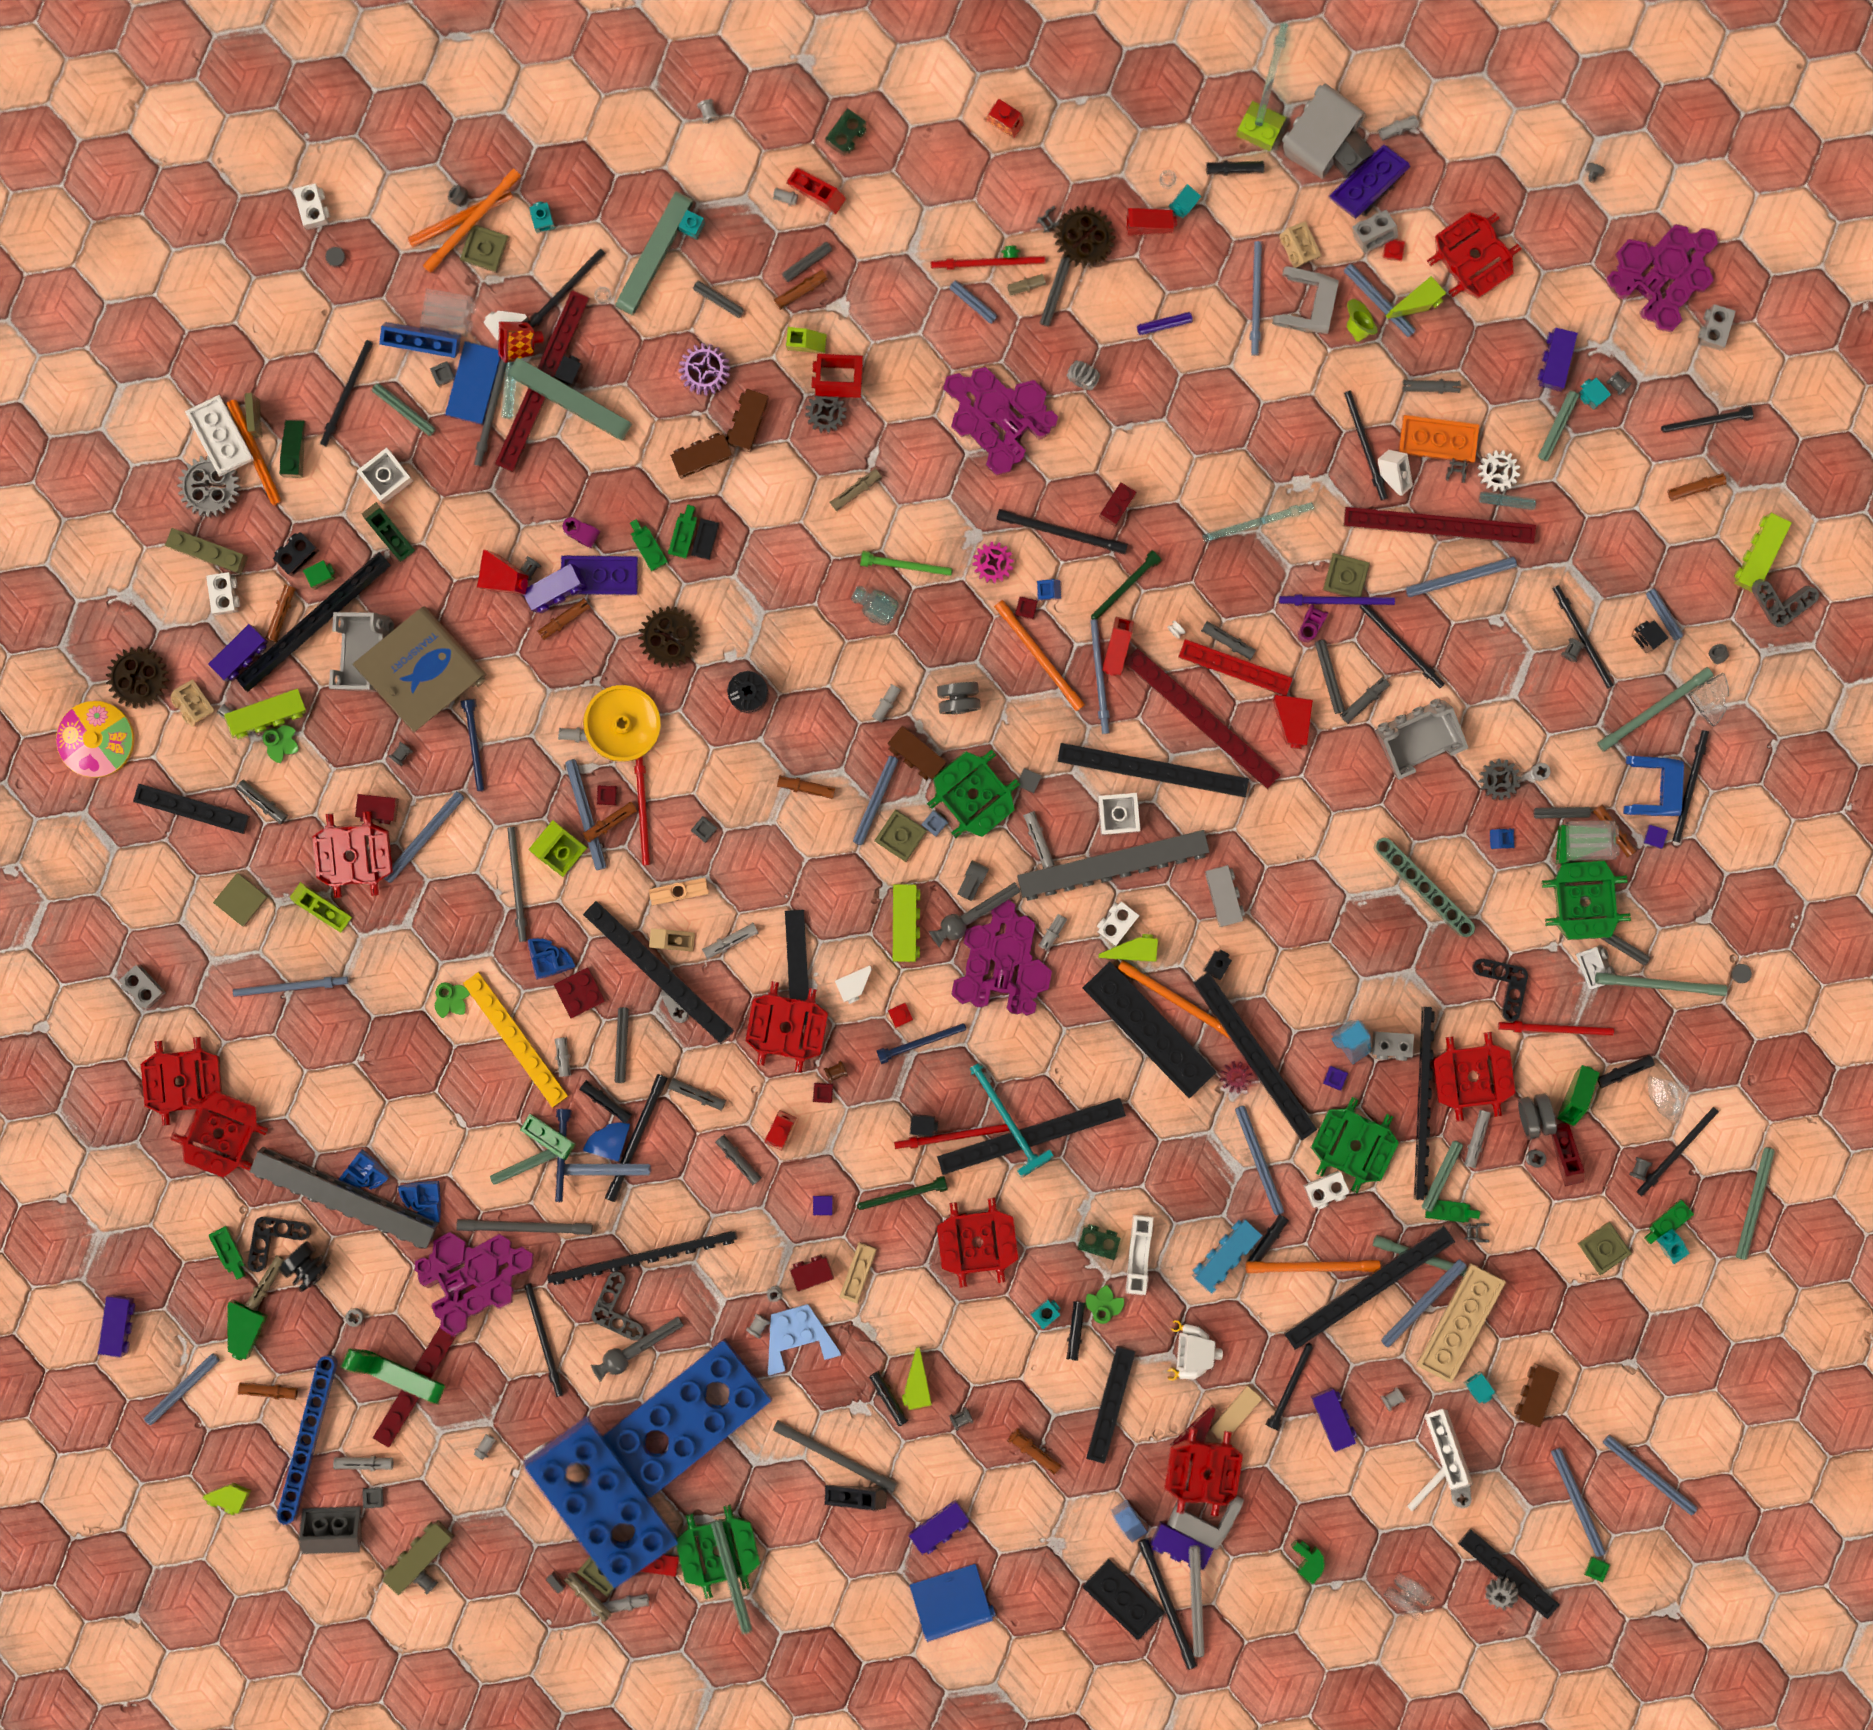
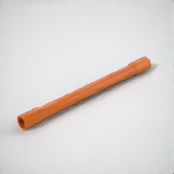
M513 168L494 191L422 266L432 273L442 262L443 258L522 175Z
M1004 600L998 602L994 608L1011 626L1062 691L1075 711L1080 710L1085 706L1084 702L1071 689L1016 619Z
M1121 961L1117 968L1120 972L1137 980L1230 1039L1215 1017L1140 972L1128 962Z
M1380 1260L1348 1262L1253 1261L1246 1262L1245 1264L1246 1273L1374 1272L1381 1267Z

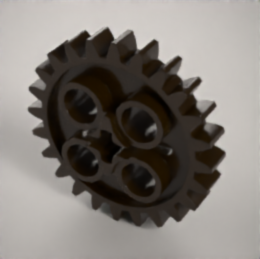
M1077 206L1075 212L1069 209L1068 214L1064 213L1062 219H1059L1057 222L1059 225L1054 228L1057 233L1053 236L1058 239L1054 245H1060L1057 252H1064L1062 259L1069 257V264L1075 261V267L1082 263L1083 268L1086 267L1087 263L1092 268L1094 262L1099 265L1101 259L1105 261L1107 255H1110L1112 252L1109 248H1113L1115 245L1110 241H1114L1116 236L1110 235L1115 229L1109 228L1112 223L1111 221L1105 222L1107 215L1101 217L1100 210L1094 213V207L1087 211L1086 206L1082 208V211ZM1080 221H1086L1088 227L1082 226ZM1093 226H1096V229L1093 230L1087 238H1085L1076 248H1073V245L1077 243L1082 236H1084ZM1067 233H1072L1075 239H1070ZM1094 234L1099 235L1101 237V241H1097L1094 238ZM1081 247L1087 248L1088 253L1082 252Z
M667 606L666 611L659 607L658 614L653 610L652 618L646 616L648 623L642 622L645 629H639L643 636L638 637V639L644 641L639 647L646 648L642 653L644 655L649 653L650 655L647 659L650 661L654 658V665H657L660 661L662 668L665 667L666 663H668L670 669H672L673 663L677 667H680V661L687 664L685 658L693 659L690 653H697L694 646L700 645L699 642L695 641V639L701 637L699 634H695L699 630V627H693L696 621H689L691 614L684 616V609L678 613L677 607L673 611L670 610L669 606ZM663 620L670 621V627L668 629H662L660 627V624ZM654 629H658L667 635L672 633L673 638L683 642L685 645L681 646L672 640L666 642V637L656 633ZM680 629H686L687 636L679 638L677 632ZM656 636L660 637L661 644L653 646L651 643L652 639ZM672 645L678 647V653L675 655L668 653V649Z
M138 646L137 651H135L134 647H130V653L123 649V656L116 654L118 660L111 659L114 666H108L107 668L111 670V673L106 674L107 677L111 678L106 684L112 685L108 691L115 692L113 698L117 699L120 697L118 703L123 704L126 701L125 706L130 707L132 704L134 709H137L139 704L144 709L145 703L153 706L152 700L159 702L158 694L164 696L161 690L168 689L164 682L170 681L164 678V675L169 674V671L163 670L167 664H160L163 659L162 657L155 658L156 652L153 651L150 654V649L148 648L143 652L140 646ZM131 661H135L136 667L130 671L128 664ZM149 667H153V675L147 677L146 670ZM135 675H137V676L139 675V676L141 677V679H140V680H136V679H134V676H135ZM128 679L129 686L123 689L122 681ZM146 685L147 692L141 695L140 687Z

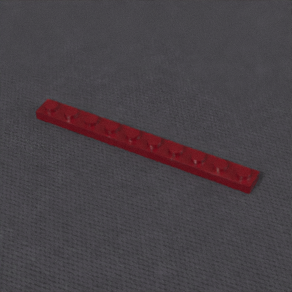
M571 290L537 369L555 378V373L568 350L590 300L589 297ZM528 388L495 465L514 472L546 397Z
M1345 507L1343 527L1532 545L1535 544L1536 533L1535 524Z
M1138 648L1124 662L1266 789L1280 776L1273 767Z
M473 1284L461 1290L458 1302L463 1299L465 1293L477 1288V1286ZM439 1326L413 1371L432 1378L457 1335L452 1336ZM401 1389L372 1438L389 1448L420 1397Z

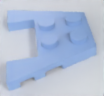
M809 1304L771 1314L768 1360L769 1376L786 1371L781 1351L815 1341L820 1343L824 1360L841 1356L840 1350L824 1329Z

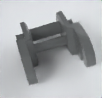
M1055 206L1046 210L1043 217L1037 218L1036 223H1040L1045 229L1044 233H1049L1051 228L1059 225L1058 223H1053L1048 216L1056 208ZM1045 218L1051 223L1050 226H1047L1043 221Z
M1452 458V461L1449 462L1451 467L1447 468L1446 481H1449L1450 474L1454 471L1462 472V483H1465L1467 475L1465 467L1468 466V463H1466V460L1457 462ZM1454 465L1462 466V470L1453 469Z
M1468 1223V1225L1464 1226L1467 1228V1237L1464 1239H1467L1468 1242H1471V1240L1489 1242L1487 1239L1478 1238V1228L1480 1226H1489V1223H1476V1226H1471V1223ZM1471 1228H1475V1237H1471Z

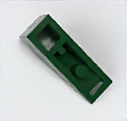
M285 420L279 474L284 478H303L305 421Z
M377 502L361 513L399 562L415 551Z

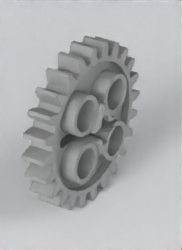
M200 456V462L192 459L194 465L191 466L187 463L188 470H181L185 476L178 477L183 481L182 484L177 485L183 489L178 494L185 496L181 499V502H188L186 508H192L194 514L199 510V516L203 517L205 512L208 518H211L212 513L218 517V511L226 514L225 507L232 509L230 503H237L234 496H240L236 492V489L241 488L240 485L236 484V482L240 481V478L234 477L237 471L233 470L223 475L222 480L215 481L217 472L209 456H207V460ZM203 472L204 478L201 481H196V475ZM209 482H210L212 485H214V486L226 485L225 488L210 487L209 490L206 489L205 487H196V488H193L192 486H193V485L208 486V485H209ZM199 491H203V498L196 500V494ZM221 491L223 493L222 498L215 500V494Z

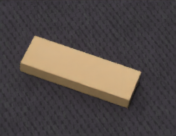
M858 1243L840 1298L858 1304L877 1248Z
M1246 1386L1210 1430L1223 1441L1224 1431H1231L1233 1433L1262 1398L1249 1386Z

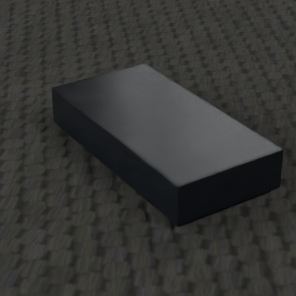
M700 519L691 556L710 561L719 523Z

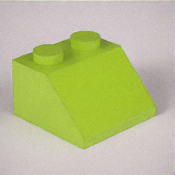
M1252 101L1237 130L1236 136L1270 152L1287 117Z
M552 820L528 850L560 876L564 877L587 847Z

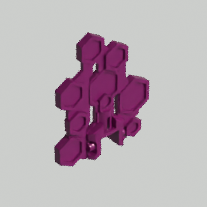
M1674 224L1655 247L1651 246L1650 248H1648L1646 242L1628 239L1616 253L1619 263L1616 267L1618 272L1612 271L1606 278L1608 287L1614 288L1620 299H1626L1636 289L1649 300L1639 312L1641 318L1655 322L1657 330L1672 332L1682 321L1679 308L1684 305L1694 291L1704 292L1714 281L1709 267L1705 266L1703 257L1709 254L1719 243L1715 231L1701 228L1698 233H1689L1688 227ZM1694 248L1695 253L1690 257L1692 261L1689 262L1687 252ZM1653 262L1654 267L1645 277L1640 276ZM1668 279L1674 280L1665 291L1666 297L1663 299L1660 288Z
M986 367L973 370L971 377H963L960 373L946 377L943 390L952 399L955 398L960 403L958 411L954 414L951 428L960 437L971 435L976 440V443L989 453L986 466L996 476L1011 472L1012 465L1019 463L1024 458L1025 449L1017 440L1028 429L1041 440L1050 433L1052 427H1056L1058 416L1052 410L1046 412L1047 406L1044 402L1047 392L1034 380L1016 384L1015 390L1012 388L1007 389ZM967 392H971L976 397L973 407L970 405L971 400L966 396ZM1011 404L1024 418H1019L1009 408V405ZM991 422H996L1006 432L1003 442L999 439L1000 433L990 424Z
M1009 899L992 909L991 923L966 929L964 944L970 949L966 965V975L954 980L951 995L961 1004L971 1002L975 1007L982 1008L988 1006L990 991L1009 994L1006 1010L1011 1014L1018 1015L1023 1013L1027 1016L1035 1013L1036 1003L1032 999L1037 998L1038 993L1049 989L1052 971L1040 960L1032 961L1030 949L1035 923L1026 915L1018 917L1015 912L1016 905ZM1005 923V933L995 936V933L1000 930V925ZM992 959L995 962L993 978L983 981V976L988 974L990 960ZM1017 965H1019L1018 975H1017V980H1016V985H1015V984L1012 982L1013 973H1014V967L1017 966ZM1004 976L1002 987H1000L1001 978Z
M449 1232L433 1241V1253L429 1254V1260L422 1257L415 1261L414 1271L418 1273L420 1284L426 1288L440 1283L445 1296L433 1302L432 1309L435 1316L441 1320L440 1328L450 1335L456 1336L467 1330L469 1316L484 1311V1308L492 1304L501 1309L513 1302L514 1288L511 1287L512 1276L518 1273L522 1274L533 1268L534 1255L523 1247L517 1250L512 1249V1242L501 1234L474 1248H466V1242ZM465 1262V1266L451 1274L447 1272ZM509 1263V1266L502 1270L501 1275L498 1276L499 1266ZM473 1284L477 1286V1288L465 1293L463 1299L458 1302L459 1291Z

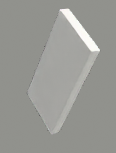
M220 395L185 411L219 477L254 460Z

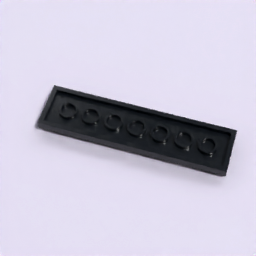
M1110 961L1082 987L1189 1099L1216 1073L1211 1065Z

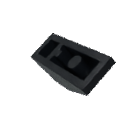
M825 1485V1505L872 1511L886 1508L887 1489Z

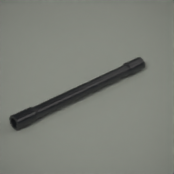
M1002 509L998 510L996 518L999 521L1062 536L1124 555L1128 546L1124 542L1105 539L1017 515Z
M657 1074L650 1095L620 1164H631L657 1100L668 1080L667 1077ZM615 1175L605 1195V1199L612 1202L616 1201L625 1175Z
M1148 1538L1142 1539L1137 1542L1151 1573L1181 1650L1187 1670L1193 1669L1198 1664L1192 1649L1189 1647L1155 1560L1153 1549Z

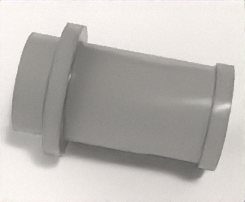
M778 188L775 189L773 200L788 203L789 206H795L797 203L798 194H795L794 191L791 193Z
M485 1434L478 1448L474 1449V1455L482 1460L485 1457L487 1458V1454L494 1442H496V1439Z

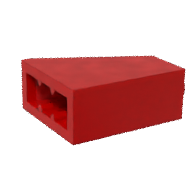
M1128 208L1126 215L1127 236L1173 233L1174 227H1177V216H1173V210Z
M483 550L477 588L487 591L525 595L528 586V575L499 554Z
M1115 617L1102 671H1106L1109 675H1121L1134 621Z
M1274 695L1273 703L1285 743L1291 745L1290 748L1302 749V746H1307L1313 700Z

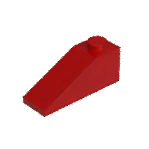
M797 167L786 181L789 186L834 214H837L846 201L844 195L836 187Z

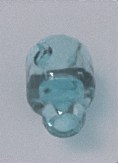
M857 586L851 596V600L854 603L863 605L862 613L871 622L882 626L890 623L899 606L895 598L880 589H874L871 593H868L864 587Z

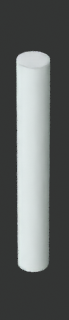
M1443 1467L1407 1505L1412 1512L1446 1476Z

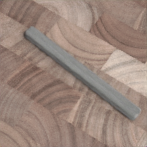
M1190 1546L1193 1649L1195 1657H1203L1204 1635L1200 1547Z

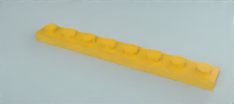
M477 972L463 982V985L553 1108L567 1098L568 1094L480 972Z

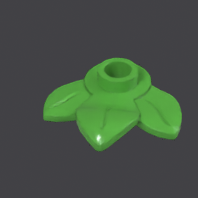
M284 725L278 729L271 728L264 732L262 739L264 744L268 746L267 754L273 761L281 763L284 754H294L299 751L297 743L292 739L296 731L294 728ZM271 735L276 736V740L273 742L269 739Z
M447 982L439 984L435 991L437 996L435 1010L441 1018H445L449 1011L458 1015H464L466 1006L463 999L470 995L469 991L462 985L453 986ZM444 988H447L449 990V994L447 996H444L442 994V990Z
M1105 1285L1099 1289L1096 1296L1087 1294L1085 1303L1087 1308L1093 1312L1094 1320L1099 1324H1105L1110 1321L1112 1316L1122 1311L1124 1298H1113L1111 1289ZM1101 1310L1106 1312L1103 1318L1098 1315Z

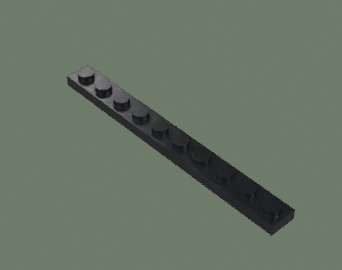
M378 552L241 673L236 679L243 689L249 692L264 677L270 674L273 669L333 617V612L341 611L360 592L391 566L386 558Z
M1060 743L1057 759L1059 763L1246 798L1249 778Z
M597 901L585 911L583 915L721 1045L734 1032L721 1017Z
M1206 972L1192 982L1299 1139L1303 1140L1315 1132L1317 1128L1211 974Z
M1432 1007L1421 1008L1414 1199L1424 1200V1196H1427L1428 1186L1425 1184V1177H1428V1165H1425L1426 1157H1429V1146H1426V1138L1430 1137V1127L1427 1126V1119L1431 1117L1428 1099L1431 1100L1432 1089L1429 1088V1080H1432V1069H1429L1430 1061H1433V1050L1430 1049V1042L1434 1041V1030H1431V1022L1434 1023L1435 1011H1432Z
M1119 1097L1020 1129L1019 1131L1029 1147L1126 1115ZM1011 1132L939 1155L937 1159L942 1174L945 1175L1022 1150Z
M1444 1225L1291 1327L1284 1332V1335L1296 1350L1455 1243L1454 1239Z
M736 1230L548 1274L547 1279L548 1283L553 1282L554 1285L565 1283V1279L572 1278L573 1281L584 1279V1275L590 1273L593 1277L603 1274L602 1271L610 1269V1272L622 1270L621 1266L629 1265V1268L640 1265L641 1261L647 1260L648 1263L659 1261V1257L666 1256L667 1259L678 1256L677 1253L685 1251V1254L697 1252L696 1248L704 1247V1250L715 1248V1244L721 1242L723 1246L734 1243V1239H737L738 1236Z

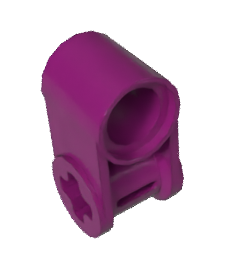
M572 517L565 519L562 524L563 531L567 536L591 549L600 534L598 529ZM572 523H574L576 529L568 531L569 529L567 525H572Z
M1311 604L1298 631V638L1305 643L1312 641L1322 627L1328 612H1322ZM1303 629H1310L1312 636H1304Z

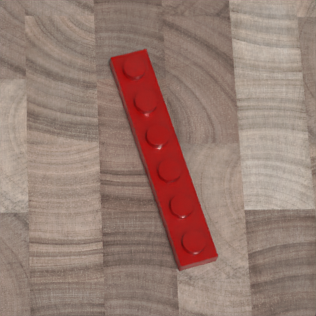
M1186 639L1178 656L1180 659L1282 696H1287L1293 680L1289 676Z

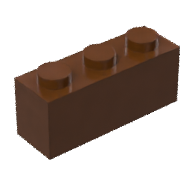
M747 388L745 393H741L738 402L741 404L740 409L735 411L732 419L735 422L733 429L729 428L726 436L729 446L751 453L769 401L768 395Z
M719 433L709 436V440L704 442L702 440L693 442L689 448H678L673 451L674 454L670 455L680 479L733 458L724 434L720 435Z
M903 726L900 727L888 742L890 746L888 750L895 756L900 754L905 758L903 762L911 769L916 767L919 770L918 774L926 781L928 779L932 781L947 763Z
M1534 1363L1533 1367L1529 1368L1527 1374L1529 1380L1527 1385H1524L1521 1390V1396L1523 1397L1521 1402L1517 1403L1514 1410L1516 1419L1539 1428L1541 1427L1559 1372Z

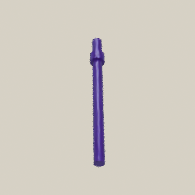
M1295 594V596H1279V604H1294V606H1302V604L1395 605V597H1320Z

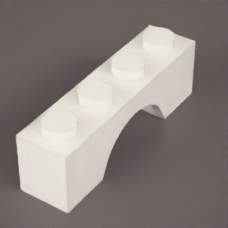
M1133 1214L1126 1293L1146 1295L1149 1248L1153 1227L1152 1216Z

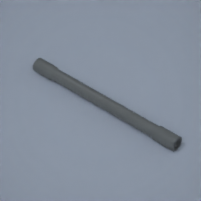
M457 1219V1231L482 1230L592 1235L593 1229L592 1223L565 1224Z
M779 1420L773 1428V1431L798 1442L893 1493L897 1482L877 1474L799 1433Z

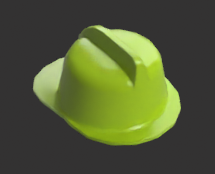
M1349 300L1347 307L1350 317L1346 327L1354 339L1359 342L1370 334L1375 335L1378 329L1369 309L1359 300Z

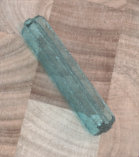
M514 362L506 364L501 417L506 419L513 417L516 380L507 374Z
M1481 492L1479 495L1480 503L1529 510L1535 509L1536 500L1488 492Z

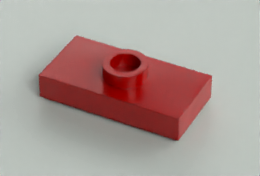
M663 1554L639 1572L676 1577L679 1556Z

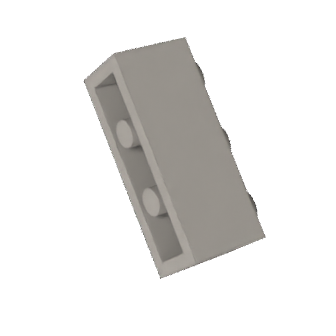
M1227 865L1205 871L1219 927L1243 921L1242 917H1245L1243 906L1238 904L1237 899L1240 898L1238 887L1233 885L1232 880L1235 879L1233 869H1229Z

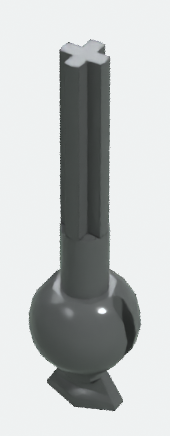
M1014 882L960 917L957 914L946 916L941 922V929L929 931L939 948L946 938L958 940L965 935L967 925L1021 891Z
M676 1317L622 1351L619 1348L608 1350L603 1356V1363L600 1365H590L595 1376L601 1382L608 1372L612 1375L623 1373L627 1369L628 1360L679 1330L684 1325L679 1317Z

